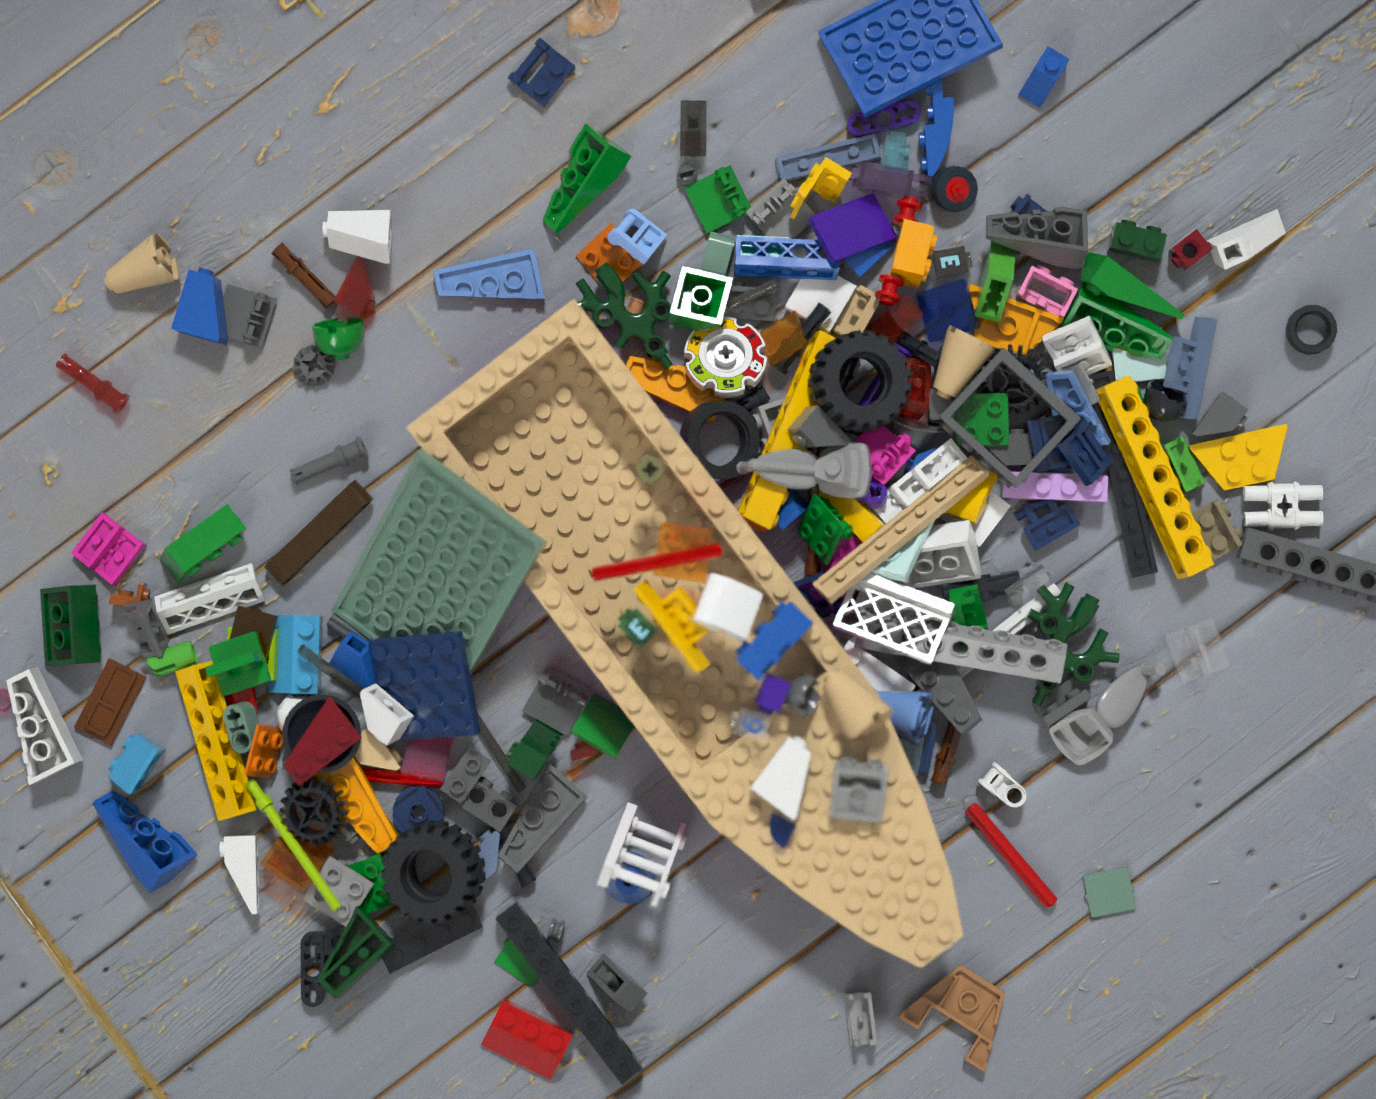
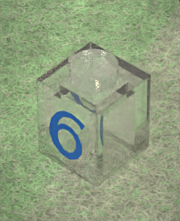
M740 707L739 712L733 711L729 727L734 728L733 734L765 742L771 715Z

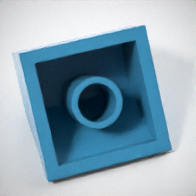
M136 733L134 736L129 735L122 746L125 749L120 758L116 756L108 768L111 771L108 778L130 795L140 791L166 750L141 733Z

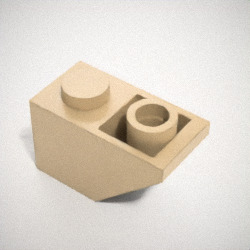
M367 728L361 731L362 738L355 754L360 764L396 771L402 768L400 762L403 759L395 747L390 749L388 745L386 746L378 741Z

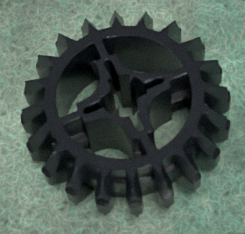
M1009 344L1008 352L1018 361L1024 362L1025 364L1022 365L1029 371L1032 369L1035 376L1048 388L1047 382L1043 381L1047 378L1048 372H1040L1047 365L1045 362L1037 364L1041 356L1037 354L1031 358L1032 348L1027 349L1026 353H1022L1023 345H1018V350L1013 351L1012 344ZM1002 347L998 348V353L1003 349ZM994 353L990 356L991 361L996 356ZM986 361L983 366L986 367L990 362ZM1002 362L979 385L987 387L982 390V394L1017 391L1024 395L1019 398L1008 397V414L1011 411V407H1015L1016 414H1020V406H1024L1026 411H1030L1029 402L1035 406L1039 405V401L1035 397L1038 395L1030 390L1023 381L1019 379L1017 384L1009 382V375H1014L1015 377V374ZM997 368L1004 377V381L998 389L995 388L992 380Z
M312 776L310 780L307 779L300 786L296 781L293 782L292 788L285 790L284 793L287 797L281 798L280 801L285 806L281 807L279 812L286 814V816L282 818L281 822L289 824L286 831L293 830L295 832L293 838L302 837V844L305 845L310 840L311 846H316L319 842L321 845H326L328 839L334 841L337 838V834H341L344 831L342 825L348 823V819L344 816L349 814L350 810L343 808L348 803V799L341 800L340 796L343 794V790L336 792L334 790L336 783L332 782L328 786L327 778L323 777L319 781L317 776ZM315 792L320 794V797L312 799L309 796L305 797L302 793ZM327 802L331 807L332 814L327 809ZM319 804L316 808L317 810L315 811L316 815L311 817V815L313 814L312 812L314 810L313 807ZM297 808L301 811L302 819L298 816ZM311 823H317L320 826L323 824L327 829L315 830L308 826Z

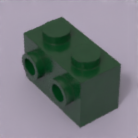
M1121 220V223L1116 222L1113 225L1107 251L1158 263L1162 258L1167 234L1161 233L1162 229L1158 227L1146 226V229L1136 227V222Z

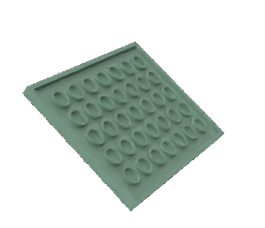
M421 449L414 456L332 611L370 640L381 637L463 631L471 675L547 542Z

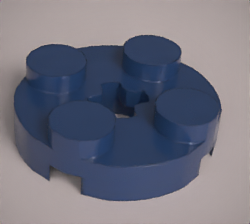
M423 786L410 787L402 791L394 802L392 812L394 824L401 833L425 821L434 820L436 823L443 820L445 816L444 805L440 796L435 791ZM414 805L425 808L423 812L425 817L423 819L412 817L414 812L412 807Z

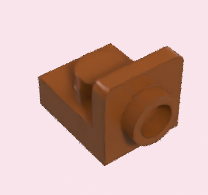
M138 582L136 597H133L134 592L118 590V594L110 593L109 604L124 606L128 603L149 600L150 589H147V583Z

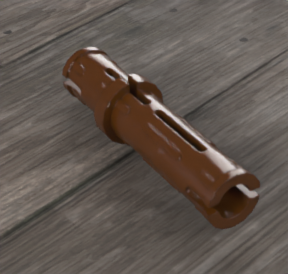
M283 242L272 251L271 254L287 269L286 272L289 275H293L325 309L337 299V296L303 264L304 260L301 257L297 258Z
M950 722L948 723L940 752L936 753L935 758H937V762L930 780L945 786L952 763L955 764L956 762L954 756L961 738V734L955 730L950 744L954 726ZM948 748H949V752H948V755H947V758H946V762H945L944 768H943V770H942V766H943V763H944V760H945V757H946V753H947V750H948Z

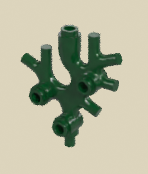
M607 262L595 270L597 274L595 276L607 293L608 298L606 301L601 302L598 300L584 278L575 283L583 295V299L577 301L583 311H590L592 313L591 321L596 328L607 329L613 322L619 325L620 335L613 344L616 348L623 350L631 338H636L642 342L644 353L648 357L653 358L654 361L658 360L664 370L673 365L666 355L668 351L665 348L664 339L661 336L655 335L653 330L655 322H664L670 317L672 306L667 300L662 298V291L671 277L670 274L662 271L654 283L648 282L641 270L632 275L646 298V305L639 313H631L626 309L625 288L622 279L612 265L609 266ZM656 308H662L664 315H658ZM599 315H606L607 322H601ZM650 343H655L657 345V351H652L650 349Z
M1065 582L1060 594L1054 596L1043 584L1036 591L1045 601L1048 610L1045 613H1040L1031 608L1026 617L1038 623V627L1042 632L1050 634V639L1059 640L1067 644V640L1071 635L1082 631L1090 624L1100 607L1098 605L1100 600L1086 593L1084 597L1081 596L1072 615L1064 617L1062 610L1075 587ZM1051 618L1052 626L1046 628L1044 625L1045 620ZM1100 628L1090 648L1083 654L1071 653L1067 648L1063 672L1071 671L1076 679L1085 682L1093 677L1096 664L1100 662L1119 663L1120 653L1106 652L1102 648L1109 633ZM1080 666H1085V673L1080 675L1078 673V668ZM1036 679L1037 685L1035 690L1037 692L1032 703L1041 707L1045 697H1050L1051 693L1058 688L1059 683L1050 682L1049 685H1044L1043 680Z

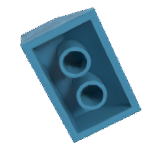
M276 615L278 619L275 629H279L277 681H269L268 693L321 694L323 616Z

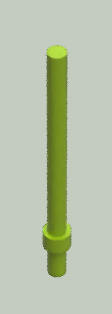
M255 779L248 781L245 785L256 799L255 804L259 810L265 812L332 911H337L342 905L298 841L293 838L291 831H286L287 826L281 822L282 818L272 804L274 802L270 796L264 794Z

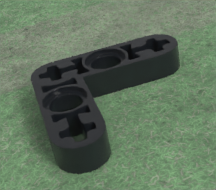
M343 930L310 931L301 939V999L309 1007H316L324 1001L326 989L321 984L316 983L315 991L320 993V997H317L315 1002H311V998L306 996V993L311 991V983L306 985V980L315 981L319 974L317 976H310L306 972V965L312 961L318 963L321 973L325 965V955H330L332 950H334L331 943L333 937L341 935ZM311 936H315V940L320 941V945L315 947V954L320 953L321 958H305V953L311 954V946L306 945V941L310 940Z

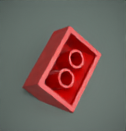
M504 998L481 1045L551 1080L574 1033Z

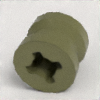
M644 457L637 466L638 476L645 483H656L663 476V464L656 457Z

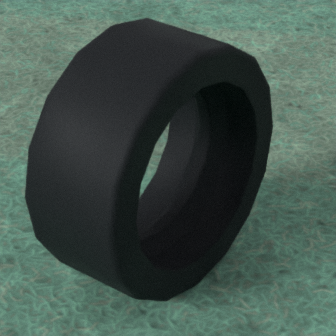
M1306 305L1294 311L1288 318L1286 325V338L1290 345L1296 351L1306 355L1318 354L1328 349L1335 341L1337 334V322L1333 314L1325 307L1319 305ZM1316 315L1324 321L1327 332L1325 338L1320 343L1308 345L1299 339L1296 327L1302 317Z

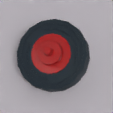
M950 166L937 173L931 190L933 199L939 207L945 211L957 213L966 210L973 204L977 197L978 186L977 180L969 170L964 167Z

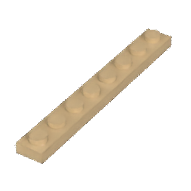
M971 455L813 583L815 590L832 604L989 477L988 469Z

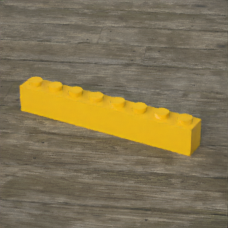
M820 330L815 332L809 339L761 456L778 450L808 449L794 442L793 435L788 431V428L806 407L818 405L816 400L811 402L809 394L813 393L812 387H808V379L812 377L809 369L811 364L816 361L814 357L818 351L822 350L828 342L836 339L835 337ZM757 472L753 473L738 509L739 514L749 527L759 532H765L775 527L779 519L777 514L779 507L785 503L789 494L787 487L774 484L761 477Z

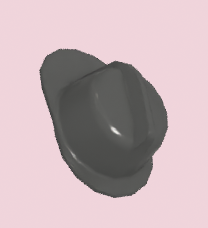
M900 415L892 419L894 421L892 433L896 436L909 435L911 438L910 446L915 450L926 446L934 433H946L945 429L938 423L912 420Z

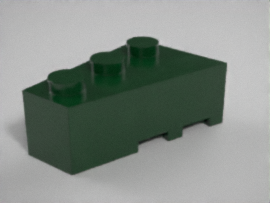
M536 719L520 742H514L506 754V757L509 758L507 764L529 778L536 779L563 734Z
M356 906L351 919L341 933L336 947L332 950L317 980L334 999L341 998L397 944L362 906Z

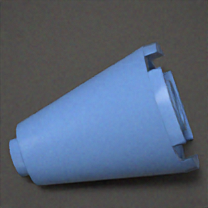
M876 691L881 700L893 710L890 713V721L896 734L912 743H921L922 740L918 738L921 734L926 735L931 723L934 706L929 705V699L934 700L933 695L928 692Z

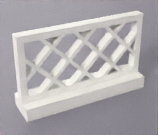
M870 572L848 590L834 621L833 628L931 665L947 625L953 616L955 604ZM855 589L865 592L869 600L856 605L852 598ZM886 600L891 603L893 610L880 614L875 603ZM872 605L876 616L863 621L858 610ZM907 609L912 610L918 619L904 623L900 612ZM851 612H855L859 623L851 626L841 622L843 616ZM896 614L900 626L887 630L883 619ZM936 619L941 621L942 624L940 629L929 633L924 622ZM879 621L884 632L877 635L868 633L866 625ZM920 624L925 635L912 639L907 628ZM903 630L908 641L902 644L894 643L890 635ZM928 640L931 646L929 655L918 652L914 644Z

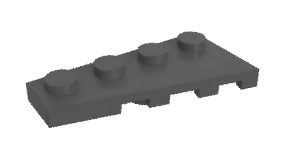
M902 656L897 660L900 667L923 692L933 695L934 700L930 699L932 703L962 736L966 735L983 720L955 665L932 661L930 665L907 656Z
M549 762L498 855V858L516 874L526 866L587 799V796Z

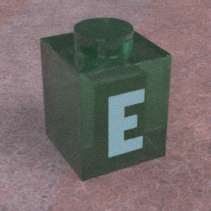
M628 608L618 618L621 623L617 627L639 649L659 631L637 608L633 611Z

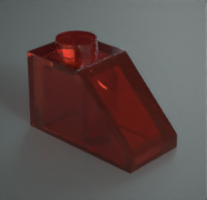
M357 256L333 301L337 305L363 318L365 313L368 315L371 313L376 301L373 300L375 294L365 260Z
M907 295L865 329L874 331L876 336L885 335L889 338V343L922 319L924 315L910 296Z
M907 357L908 362L904 364L906 369H911L912 377L908 378V383L912 384V391L907 394L906 397L909 398V401L905 407L901 408V413L898 417L919 421L929 409L931 365L923 360Z

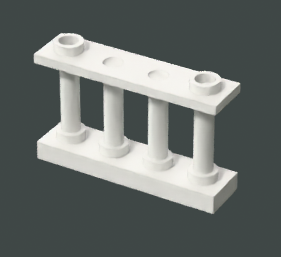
M628 802L597 885L607 888L610 878L614 880L616 878L656 892L651 904L656 907L659 898H665L670 887V883H667L666 879L677 849L682 850L687 839V835L683 834L686 824L681 822L677 834L639 821V817L634 816L637 805ZM636 830L673 844L672 849L669 850L632 836L633 833L629 831L634 832ZM629 845L666 859V865L663 866L626 852V848ZM623 861L660 875V882L620 868L621 865L616 862L622 864Z

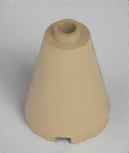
M158 233L150 235L106 271V277H104L107 288L119 294L171 283L179 279L178 263L176 258H170L168 251L171 248L165 239Z
M949 325L933 385L937 389L935 394L947 400H950L951 396L957 398L994 353L996 347Z
M835 669L824 677L825 683L822 687L851 744H857L864 740L861 736L862 734L874 733L891 717L892 708L844 670L837 672Z

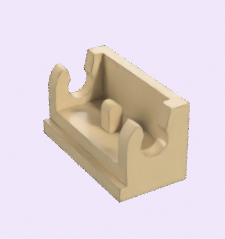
M857 285L833 326L832 331L839 335L857 330L863 332L880 304L878 302L879 299L875 297V293L862 285Z

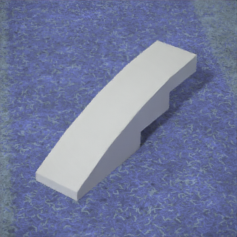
M950 438L887 489V502L883 507L878 509L868 508L884 525L887 524L965 461L967 457Z

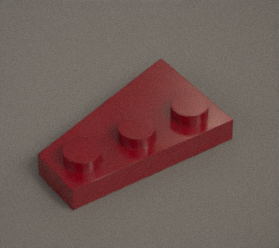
M330 696L283 764L299 786L362 738Z

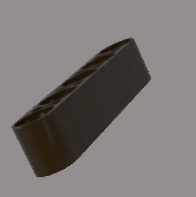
M356 480L352 481L284 546L264 568L281 586H284L373 500V497Z

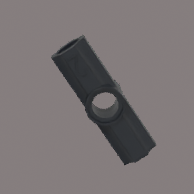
M1018 570L995 575L990 573L981 575V579L941 585L943 599L949 602L950 589L978 585L982 601L1022 592Z

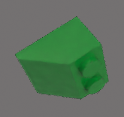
M682 266L670 311L669 325L694 331L721 327L733 278Z

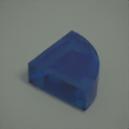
M772 813L769 822L771 835L775 842L785 849L796 824Z

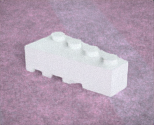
M39 668L28 669L6 680L13 713L16 715L18 737H20L22 743V756L28 771V784L38 783L82 761L79 750Z

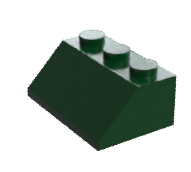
M72 585L40 589L45 666L101 662L100 623L97 610L98 595L96 593V585Z

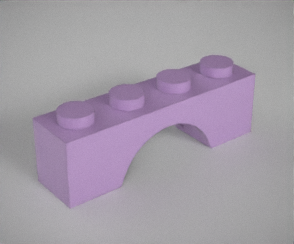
M1012 472V473H1013L1015 476H1017L1020 472ZM1031 472L1017 488H1014L1012 485L1008 488L1001 482V499L1064 500L1087 503L1107 502L1108 476L1100 475L1093 484L1088 486L1083 484L1077 474Z

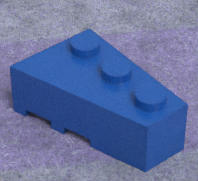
M782 601L772 612L775 617L768 624L763 621L753 632L757 636L751 643L745 640L735 651L738 654L735 660L757 681H760L772 666L781 659L789 648L813 624L791 601L787 604Z

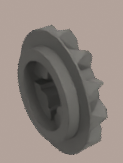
M310 345L300 349L294 357L293 371L301 383L311 387L321 386L332 377L334 360L332 355H326L317 346ZM318 355L317 364L324 368V370H314L309 376L310 368L303 362H312Z

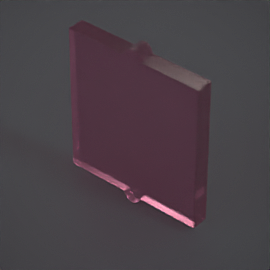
M441 737L408 740L401 773L419 777L420 780L425 778L443 782L453 738Z

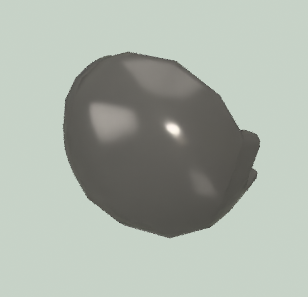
M808 674L799 676L792 682L787 693V706L794 713L804 718H808L812 714L820 697L819 693L814 689V685H819L820 683L813 676Z

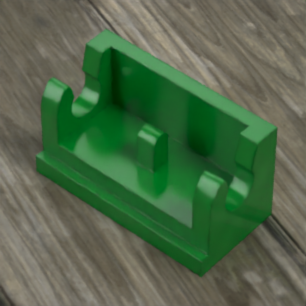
M978 585L950 589L949 602L955 604L954 622L962 626H980L988 630V623ZM959 641L960 645L966 644L965 642Z

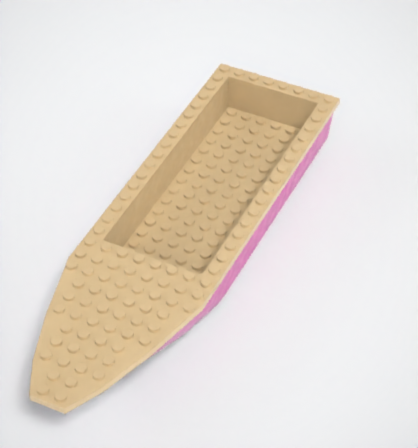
M575 299L571 300L406 427L424 451L547 542L524 582L711 826L800 897L865 941L920 968L963 936L949 867L925 798L890 718L874 733L862 734L861 736L864 740L857 744H851L822 687L825 683L823 679L835 669L837 672L844 670L878 698L880 696ZM648 456L658 458L664 468L661 479L652 484L642 481L637 472L639 462ZM720 543L723 554L718 558L597 582L592 577L591 570L593 567ZM714 573L742 583L763 594L746 640L748 643H751L757 636L753 632L763 621L768 624L775 617L772 612L782 601L785 604L791 601L813 624L767 673L789 683H792L801 675L808 674L813 676L820 683L819 685H814V689L819 693L820 697L812 714L808 718H804L794 713L787 706L786 698L780 712L773 711L772 716L757 710L759 704L755 703L754 700L764 677L757 681L735 660L738 656L735 651L743 642L736 640L721 630L716 632L709 631L695 642L710 662V665L696 673L694 669L687 665L685 657L680 650L671 644L669 636L664 629L655 623L649 609L639 602L634 588L647 579L663 600L682 586L696 606H698L709 574ZM635 619L639 621L635 627H642L641 633L646 629L649 631L643 639L629 627ZM745 716H749L745 720L747 727H749L750 720L759 719L763 724L762 731L759 733L749 732L743 725ZM753 721L751 727L756 730L760 728V724ZM797 735L809 744L806 750L811 755L797 817L792 820L751 789V786L788 736L794 739ZM842 757H853L857 760V763H867L868 760L876 759L882 761L883 765L888 766L882 823L829 817L835 760L840 761Z

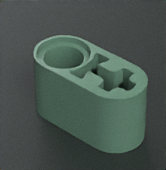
M710 232L700 270L726 276L736 238Z
M243 701L228 706L223 713L231 746L238 753L250 751L256 725L259 724L254 706L249 702ZM245 735L249 738V745L245 742Z

